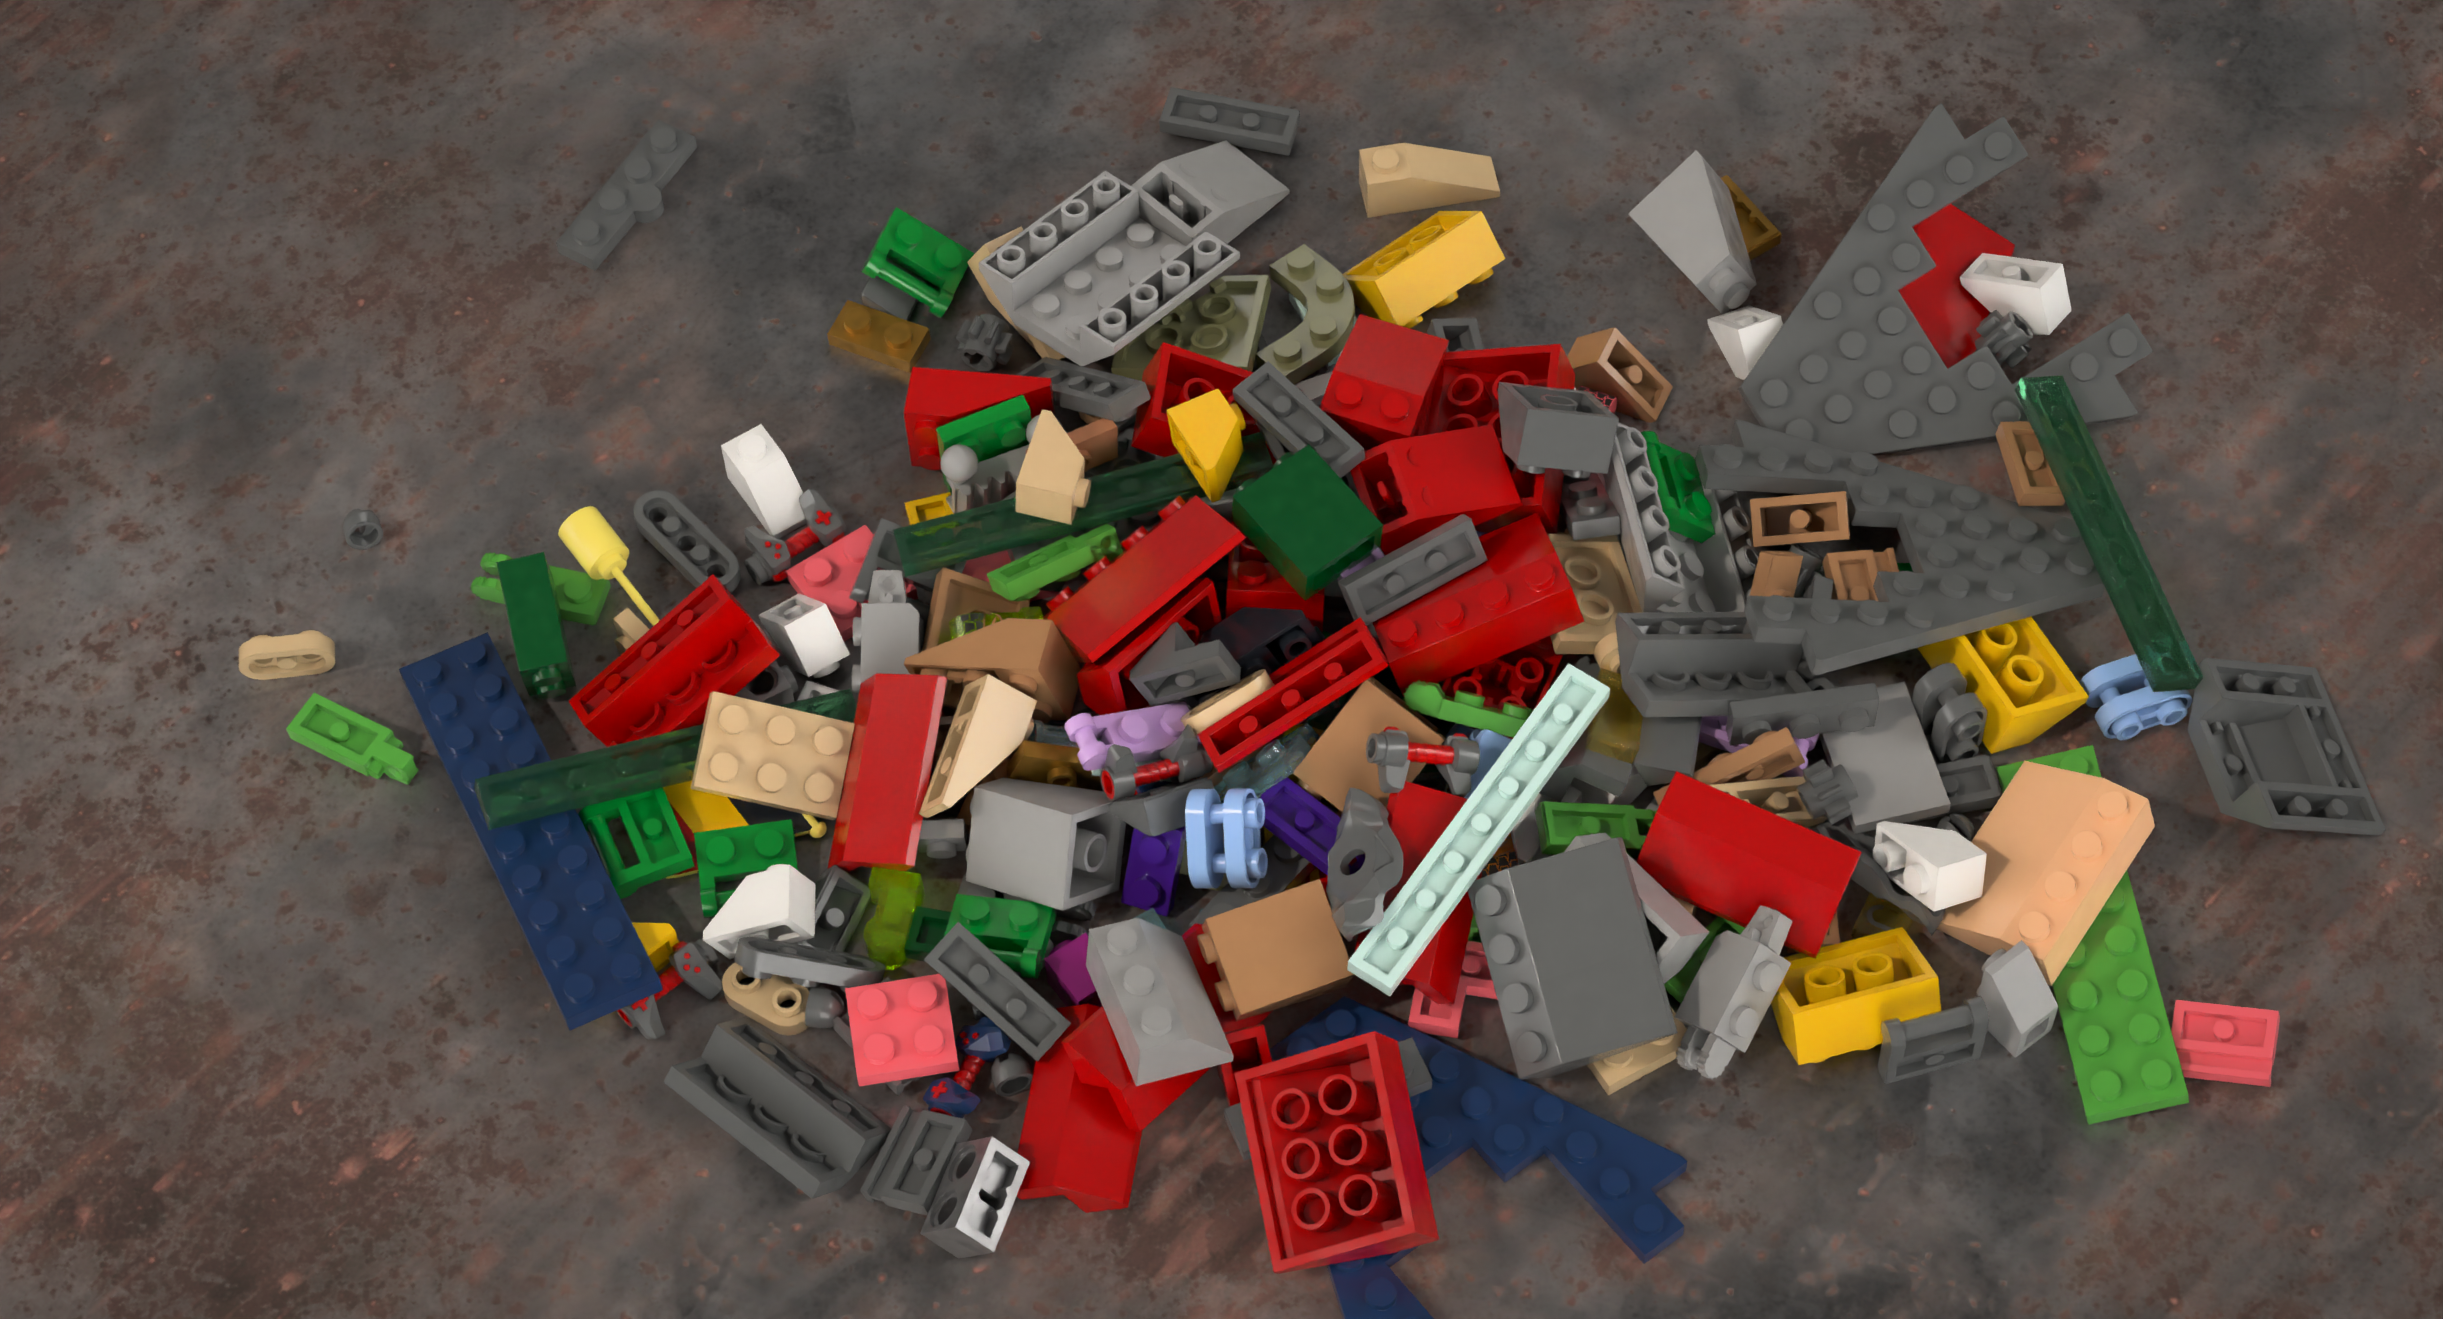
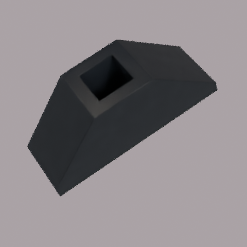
M1243 607L1204 632L1198 644L1220 639L1240 665V680L1262 669H1265L1268 675L1322 642L1323 639L1302 610ZM1230 686L1184 697L1183 699L1193 709Z

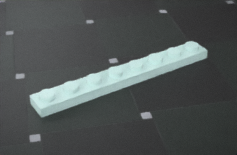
M1568 663L1386 909L1382 922L1372 928L1349 959L1348 971L1386 995H1392L1609 698L1611 688Z

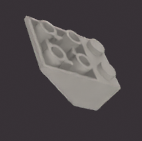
M1227 140L1162 161L1131 185L1139 191V217L1185 246L1205 231L1228 244L1290 194L1286 186Z

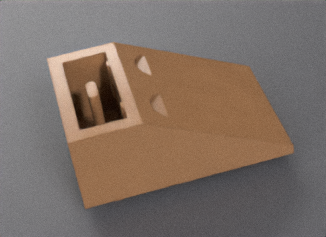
M1006 618L909 656L904 661V666L910 674L947 677L941 711L942 717L955 715L965 685L989 674L1037 700L1031 717L1036 723H1048L1050 720L1067 721L1070 719L1079 687L1076 674L1081 670L1054 622L1043 619Z

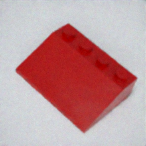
M1952 204L1912 227L1935 262L1936 267L1898 290L1947 369L1977 351L1975 340L1981 335L1976 331V328L1991 313L1961 285L1960 276L1982 253L2012 257L2015 249V244Z
M1549 344L1446 352L1417 436L1492 424L1502 447L1498 402L1499 382L1574 390L1576 374L1562 345ZM1504 452L1523 506L1474 526L1475 530L1489 533L1537 513L1547 534H1557L1564 478L1562 469L1546 468L1545 473L1542 474L1525 472L1516 467L1517 464Z
M1179 495L1158 512L1163 520L1150 531H1147L1142 525L1120 543L1125 551L1110 562L1104 556L1083 573L1088 581L1075 592L1067 586L1046 603L1051 611L1042 619L1054 622L1078 663H1093L1245 539L1244 535L1199 497L1193 496L1184 501Z
M1537 513L1480 536L1479 540L1488 559L1487 561L1373 622L1403 697L1407 691L1406 688H1409L1410 684L1413 685V682L1416 683L1418 680L1423 682L1425 680L1426 683H1438L1585 622L1570 582Z
M1372 1031L1235 1073L1274 1273L1281 1274L1392 1254L1439 1240L1397 1040Z

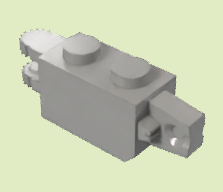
M900 570L873 571L868 603H861V617L853 618L854 646H861V664H853L852 666L853 693H859L861 683L876 673L910 674L904 666L905 658L922 652L924 621L920 618V613L907 602L904 574Z
M1760 905L1740 935L1727 930L1715 937L1675 1015L1676 1019L1689 1026L1681 1040V1046L1678 1047V1052H1676L1677 1064H1680V1067L1691 1071L1698 1068L1701 1076L1713 1080V1078L1717 1079L1725 1071L1724 1067L1728 1065L1735 1050L1746 1052L1791 965L1789 961L1780 956L1792 920L1776 910Z

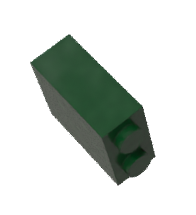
M1309 444L1296 453L1288 452L1275 462L1272 470L1258 479L1250 478L1238 487L1233 496L1232 521L1305 601L1339 578L1341 573L1347 569L1350 570L1369 557L1371 552L1381 547L1383 524Z
M541 552L496 562L518 668L529 696L538 694V698L548 699L565 694L567 692L566 688L576 686L555 583L545 553Z

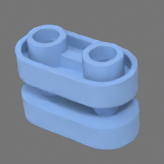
M2161 648L2146 650L2098 666L2089 671L2079 681L2089 696L2086 704L2092 708L2100 707L2095 714V720L2103 735L2111 739L2127 740L2136 736L2141 730L2159 724L2163 726L2173 725L2187 715V709L2192 703V697L2183 681L2180 679H2170L2175 672V667L2166 651Z
M1252 788L1229 789L1223 804H1221L1220 797L1215 789H1192L1189 792L1185 807L1188 873L1194 888H1218L1224 873H1226L1232 888H1255L1260 878L1265 877L1268 860L1265 849L1261 848L1260 828H1262L1265 821V807L1263 800L1257 798Z

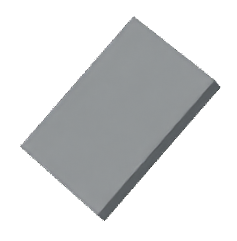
M1905 681L1877 687L1879 705L1875 726L1866 727L1857 732H1845L1842 730L1819 734L1830 768L1832 769L1841 764L1857 791L1858 797L1848 802L1852 813L1848 818L1854 834L1875 830L1877 823L1883 821L1906 823L1949 813L1951 803Z

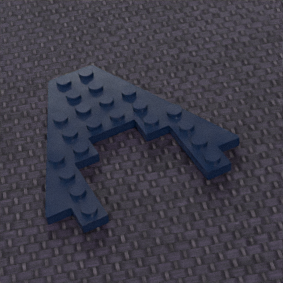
M1346 996L1270 1048L1273 1062L1372 1031H1376L1398 1042L1412 1037L1433 1080L1432 1089L1410 1097L1427 1179L1471 1147L1474 1148L1504 1183L1544 1154L1643 1264L1684 1234V1225L1655 1194L1686 1171L1687 1161L1683 1156ZM1418 1246L1392 1254L1327 1265L1342 1319H1434L1390 1269L1392 1265Z

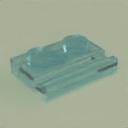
M1307 722L1282 739L1272 741L1248 761H1241L1222 778L1226 785L1219 793L1221 804L1224 803L1225 795L1231 788H1252L1256 796L1293 774L1311 750L1310 745L1316 742L1320 736Z

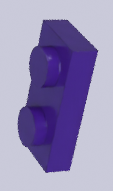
M1186 826L1158 836H1148L1134 828L1121 903L1167 917L1174 907L1186 841Z

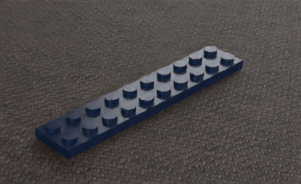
M488 632L400 668L402 680L569 1031L662 991L660 979Z

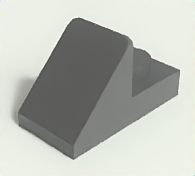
M1175 622L1169 626L1131 669L1130 680L1147 702L1154 706L1240 683L1241 667L1220 639L1200 643L1195 646L1179 623Z

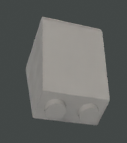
M1695 150L1628 214L1721 314H1725L1730 309H1735L1743 304L1748 298L1750 290L1757 283L1729 188Z
M1004 777L974 786V795L970 803V813L972 815L970 840L966 849V881L1062 911L1119 890L1126 822L1110 813L1109 806L1115 801L1108 800L1103 791Z

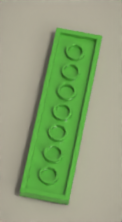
M2093 745L2025 760L2101 777ZM2024 761L1996 767L2002 794ZM2126 870L2052 985L2088 1125L2189 1103L2186 1083L2131 882Z

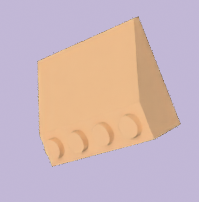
M2024 761L1971 841V843L1987 853L1982 897L1947 907L1937 929L1990 956L2002 948L2008 951L2022 940L2029 947L2047 984L2052 986L2154 829L2155 824L2149 800L2105 778Z

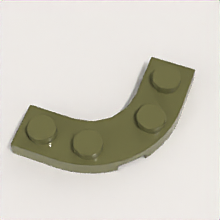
M1305 244L1270 264L1269 268L1271 279L1297 298L1307 309V313L1303 321L1295 329L1255 354L1257 368H1260L1269 361L1294 385L1321 369L1339 355L1352 331L1355 316L1353 292L1347 279L1336 267Z

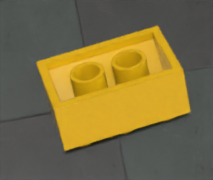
M1438 211L1343 273V276L1347 279L1352 289L1354 303L1368 317L1410 329L1423 320L1422 313L1433 306L1434 308H1439L1454 301L1458 297L1457 290L1466 284H1477L1489 278L1494 273L1492 267L1503 261L1505 257L1482 211Z
M2032 616L1918 647V650L1931 669L1945 663H1954L1967 680L1965 693H1975L1987 709L1988 713L1982 741L1991 754L2030 743L2086 703L2089 698Z
M1903 927L1822 947L1816 959L1803 953L1783 957L1791 965L1771 1002L1782 1040L1798 1065L1819 1063L1832 1056L1855 1050H1868L1878 1044H1882V1021L1898 1018L1902 1022L1941 1011L1938 975Z

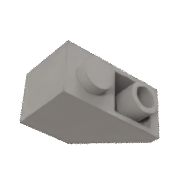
M2022 940L2008 951L2003 948L1997 950L1986 960L1982 966L1983 977L1981 985L1976 991V994L1984 1000L1988 1011L1989 1024L1987 1031L2015 1058L2052 1030L2058 1009V1004L2029 947Z

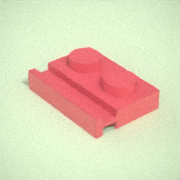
M2176 1000L2171 1032L2183 1076L2186 1078L2271 1087L2272 1066L2274 1065L2280 1022L2279 1011Z

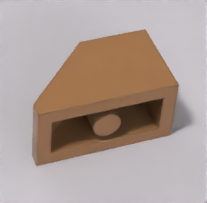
M1616 327L1577 337L1567 356L1576 374L1574 384L1576 390L1580 386H1584L1617 397V412L1648 423L1657 420L1673 388Z
M1846 491L1750 499L1754 547L1850 539Z

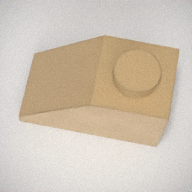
M1042 409L1016 481V512L1071 525L1077 507L1085 508L1087 504L1091 480L1084 479V457L1053 413L1048 410Z

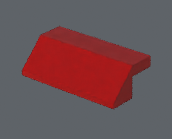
M712 574L569 700V703L584 727L608 748L622 772L635 783L704 723L710 693L715 691L735 696L775 661L780 654L760 626L721 581Z
M1360 617L1271 673L1269 676L1274 683L1273 687L1197 735L1215 768L1220 773L1388 667V661L1369 628Z
M876 673L861 683L854 718L855 726L836 818L828 869L835 864L849 873L860 866L899 875L915 866L923 816L919 812L929 786L947 677L940 675Z
M1676 771L1655 814L1636 862L1670 895L1744 928L1747 927L1760 905L1782 913L1792 920L1784 945L1816 959L1862 852Z
M1405 781L1404 788L1400 792L1390 793L1386 808L1389 812L1387 820L1403 852V874L1398 884L1385 893L1383 900L1384 912L1466 803L1467 798ZM1482 872L1479 874L1476 880L1481 879ZM1468 891L1399 984L1413 985L1436 1004L1455 1003L1474 914ZM1372 928L1358 934L1355 951Z
M1195 923L1182 935V938L1223 1032L1258 1025L1273 1010L1236 1021L1232 1010L1224 1012L1215 989V983L1220 982L1221 978L1215 962L1207 964L1204 960L1197 936L1204 932L1202 924ZM1103 1006L1062 1041L1081 1083L1108 1088L1126 1127L1140 1132L1211 1068L1136 1086Z
M1082 1004L1055 1008L1071 1022V1025L1046 1053L1035 1062L1017 1152L1030 1161L1017 1194L1020 1200L1064 1195L1085 1213L1123 1209L1129 1206L1142 1131L1130 1130L1126 1127L1108 1088L1081 1083L1062 1044V1041L1100 1008L1099 1006Z

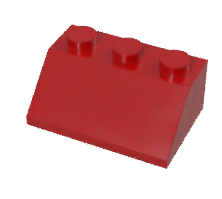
M1207 577L1194 580L1095 662L1085 663L1083 668L1076 674L1084 704L1099 715L1153 707L1131 682L1130 671L1173 623H1179L1196 646L1204 632L1222 621L1214 582Z

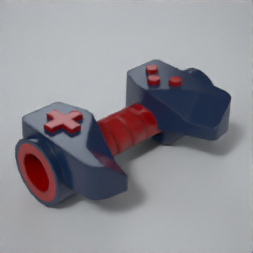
M988 1017L980 1018L978 1024L974 1026L964 1025L955 1039L956 1048L965 1058L953 1080L945 1077L931 1082L923 1097V1100L929 1106L928 1111L963 1119L965 1114L971 1113L979 1104L980 1098L969 1092L977 1078L976 1076H978L985 1062H994L998 1055L1008 1051L1011 1044V1039Z

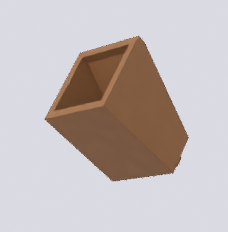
M1372 676L1358 686L1294 769L1293 774L1299 778L1296 784L1319 802L1323 797L1339 809L1336 815L1340 818L1342 817L1345 799L1350 787L1360 789L1372 795L1387 808L1390 793L1381 791L1377 764L1369 763L1366 758V743L1371 733L1379 734L1386 727L1391 726L1397 727L1399 731H1405L1410 742L1442 745L1445 741L1446 733L1418 711L1414 712L1413 709H1409V706L1405 705V701ZM1410 762L1405 781L1412 783L1426 763Z
M1320 879L1207 918L1202 925L1204 933L1197 936L1205 962L1207 964L1215 962L1221 978L1220 982L1215 983L1220 1004L1224 1012L1233 1011L1236 1021L1345 988L1355 975L1347 970L1349 956L1339 929L1332 917V910Z

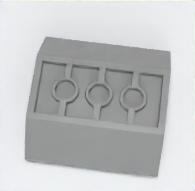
M1104 171L979 262V270L1016 326L1082 367L1114 355L1240 259V251L1206 231L1185 246L1139 217V191L1109 172Z
M1618 422L1608 474H1603L1609 498L1619 514L1621 530L1619 535L1642 613L1744 612L1748 595L1750 596L1759 554L1753 546L1750 532L1751 522L1744 512L1739 492L1736 490L1704 489L1700 477L1704 495L1711 505L1712 512L1710 515L1716 534L1705 542L1700 543L1669 530V521L1662 510L1657 492L1658 482L1651 471L1646 453V440L1637 429Z

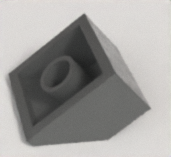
M1499 382L1498 402L1502 449L1517 464L1516 467L1518 469L1535 474L1545 473L1546 468L1562 469V473L1576 478H1589L1591 472L1608 474L1619 418L1589 391Z

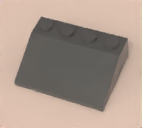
M1622 837L1504 869L1475 880L1468 889L1519 1079L1550 1078L1678 1033Z

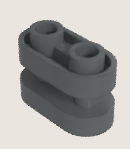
M1954 663L1939 665L1923 675L1915 685L1912 699L1924 734H1932L1930 748L1941 763L1973 758L1978 754V746L1983 738L1988 713L1975 693H1965L1967 680Z

